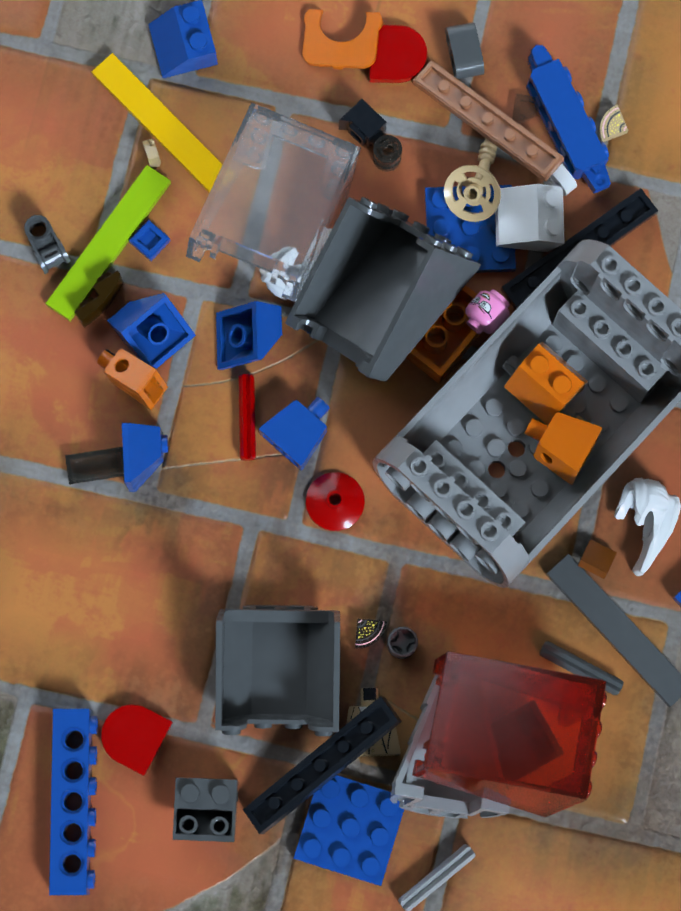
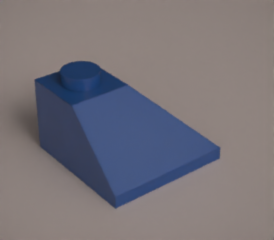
M165 293L130 301L107 320L136 357L155 369L196 336Z
M254 301L216 312L217 370H225L262 360L282 336V306Z
M122 423L124 483L129 492H136L163 463V453L169 452L168 435H162V430L159 426Z

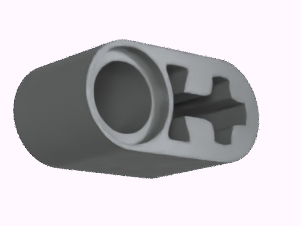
M471 22L446 27V41L454 77L463 79L484 75V61L475 23Z

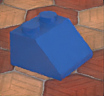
M202 0L174 6L148 24L162 78L218 65L216 50Z

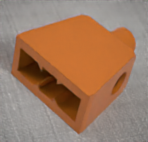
M106 349L98 358V365L105 369L104 373L112 384L150 410L153 409L168 388L155 368L124 349L118 350L116 355Z
M558 412L555 413L548 426L532 418L524 434L539 441L533 455L534 458L567 483L573 485L596 444L602 427Z

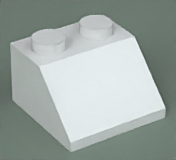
M531 184L500 188L501 200L495 211L496 247L549 252L565 244L563 187Z

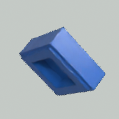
M150 220L129 240V243L149 261H152L170 242V238Z

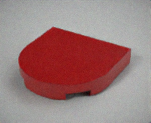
M383 25L379 30L376 60L370 66L369 82L404 83L417 76L425 67L427 61V46L422 36L407 26Z
M124 705L115 709L106 718L101 731L102 744L106 753L113 760L145 776L173 722L143 706Z

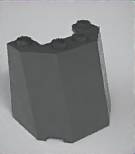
M297 605L243 606V609L219 610L216 619L215 730H221L224 735H239L241 730L247 728V724H254L255 728L260 729L271 728L272 724H284V727L288 729H300L303 725H308V729L314 731L316 736H331L333 732H339L340 611L318 610V607Z

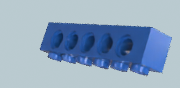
M53 709L49 895H90V889L95 888V870H90V857H95L96 840L91 839V826H96V808H91V795H96L97 778L92 777V765H97V746H92V734H97L98 717L93 716L91 709ZM73 732H80L83 736L82 745L76 749L70 748L68 737ZM78 762L81 764L83 772L78 779L72 780L67 774V769L70 764ZM72 793H78L82 798L81 807L75 811L70 810L67 806V798ZM71 824L79 825L82 831L81 837L75 842L70 841L66 836V830ZM71 855H76L81 860V867L75 873L69 872L65 864L67 858Z

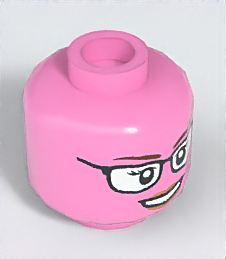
M492 289L490 292L486 290L480 291L466 307L465 313L469 318L466 323L477 334H481L482 331L487 334H493L508 319L510 315L508 307L510 304L496 290Z

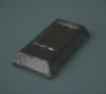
M123 447L65 455L69 485L124 476Z

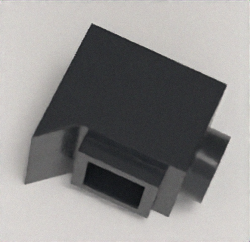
M361 99L339 120V130H348V133L362 146L366 145L369 148L371 145L377 146L385 138L387 122Z

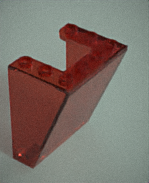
M450 651L435 659L432 674L440 676L436 679V685L440 686L430 739L423 744V749H426L425 760H415L413 776L543 817L551 816L587 800L592 791V781H590L592 768L597 761L596 742L602 731V722H600L601 712L607 701V693L605 692L606 681Z

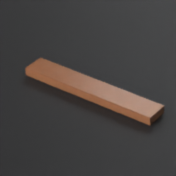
M430 60L413 79V85L546 182L564 162V157L434 61Z

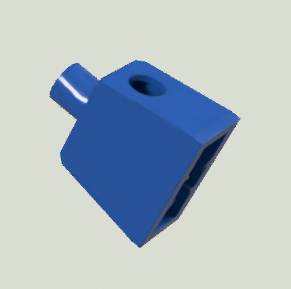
M319 397L307 408L298 400H295L259 428V433L302 471L327 433V426L320 419L327 413L330 407Z

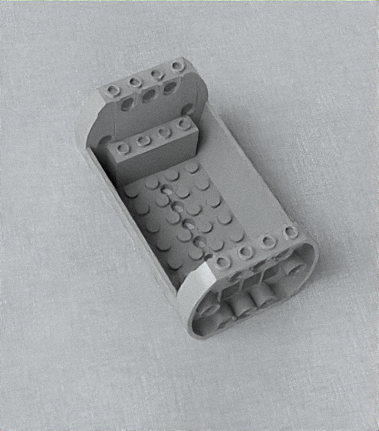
M582 240L414 418L378 453L372 461L375 472L390 493L477 574L498 587L507 588L681 401V309L612 247L596 240ZM541 342L549 346L588 381L584 385L583 391L577 393L568 403L576 412L574 418L579 415L585 421L602 427L601 435L597 439L573 485L567 483L534 458L533 455L539 441L524 433L532 418L543 424L545 423L504 388V385L511 377L502 367L506 360L514 355L523 362L537 344ZM512 442L521 443L525 449L524 454L519 457L512 456L508 451V445ZM492 463L501 464L504 467L505 474L500 478L492 477L488 472L489 465Z

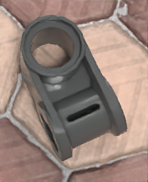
M34 215L27 219L24 230L44 274L49 273V269L63 262H71L63 244L57 238L47 218L42 215ZM36 226L46 227L44 235L40 237L32 235V230Z

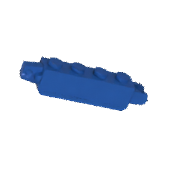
M535 45L531 49L530 56H528L527 62H529L528 65H530L532 73L526 88L558 153L564 157L563 164L574 179L583 178L593 194L605 190L611 185L605 166L609 160V152L605 143L600 142L596 135L595 122L592 117L587 116L583 108V98L578 91L575 92L571 84L572 77L568 68L562 66L560 59L553 61L545 46Z

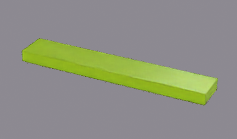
M145 166L45 303L46 306L71 322L76 315L75 311L79 309V304L86 300L93 292V286L97 284V279L109 270L170 186L171 180L150 166Z

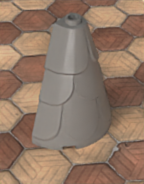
M448 656L447 659L440 663L420 707L422 712L407 742L408 748L392 783L390 800L392 803H397L398 800L399 807L402 809L438 817L468 819V816H474L480 813L481 818L509 814L510 799L498 758V748L488 718L490 714L476 664L466 662L465 658L461 656Z

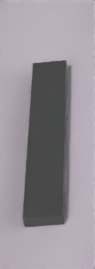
M566 555L546 574L548 578L664 703L671 707L681 698V674L584 569L577 566L578 563L571 555Z

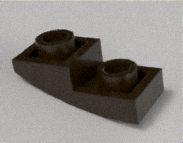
M118 270L114 273L107 272L100 276L96 281L97 284L93 286L98 297L95 299L90 297L79 304V309L75 311V314L84 328L96 320L110 306L119 293L123 280Z

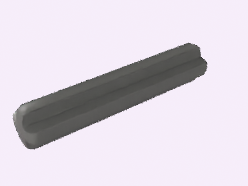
M546 641L539 654L541 657L612 695H618L623 687L624 682L619 678L549 641Z

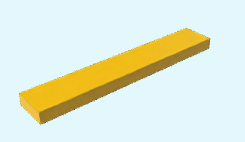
M113 53L91 71L92 75L209 194L231 175L230 171Z

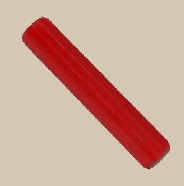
M241 374L238 377L240 459L251 461L256 458L255 380L252 374Z

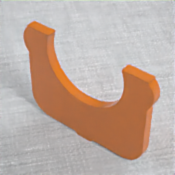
M308 9L304 15L306 27L302 51L303 58L307 64L319 67H333V69L339 70L343 68L366 69L374 64L377 54L379 30L383 26V19L379 12H366L365 27L356 38L346 42H337L329 39L322 32L321 17L323 10Z

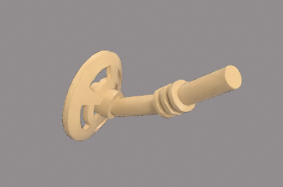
M486 138L484 143L480 145L477 158L479 165L458 167L448 176L444 185V198L449 209L457 217L469 222L483 221L492 216L501 200L500 186L493 174L489 172L491 164L495 161L497 146ZM476 172L475 177L467 178L464 173ZM455 181L458 182V200H455L453 195V185ZM489 184H492L494 190V199L492 203L489 201L491 197V188ZM463 185H464V186H466V188L464 189V192L462 193V187H463ZM466 204L471 206L481 205L483 212L473 213L464 210Z

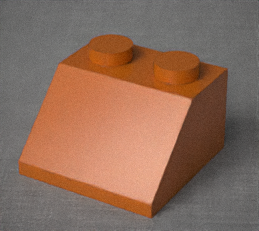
M541 342L537 344L504 385V388L546 425H549L555 413L561 412L588 381L549 346Z

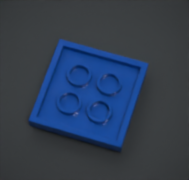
M490 185L491 197L489 201L492 203L494 199V190L492 185ZM499 185L500 188L512 187V185ZM457 186L453 187L455 200H458ZM466 186L462 187V193L464 192ZM425 187L426 226L430 228L428 234L435 236L436 233L451 240L452 245L460 246L473 253L471 259L481 264L476 273L515 272V249L496 247L495 213L483 221H465L457 217L447 206L444 198V187ZM466 204L464 210L473 213L483 212L481 205L471 206Z
M336 775L313 794L293 859L381 886L404 809L399 807L398 800L397 803L391 802V792Z

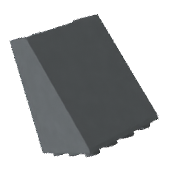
M348 197L285 324L294 330L302 329L306 331L313 339L320 340L355 362L358 371L365 376L386 382L474 276L481 264L471 259L473 253L460 246L452 245V241L437 233L435 236L428 234L430 231L429 227L417 221H414L413 224L408 222L409 216L397 209L392 210L381 203L377 204L365 197H362L360 201Z

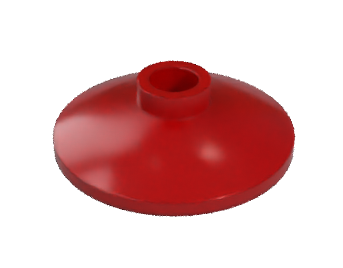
M331 472L321 475L313 481L306 494L308 515L316 525L325 530L341 531L351 527L359 520L364 510L365 499L361 486L355 479L344 473ZM332 495H338L341 498V502L333 505L329 499Z

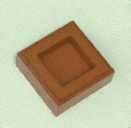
M590 539L577 566L605 579L617 552Z

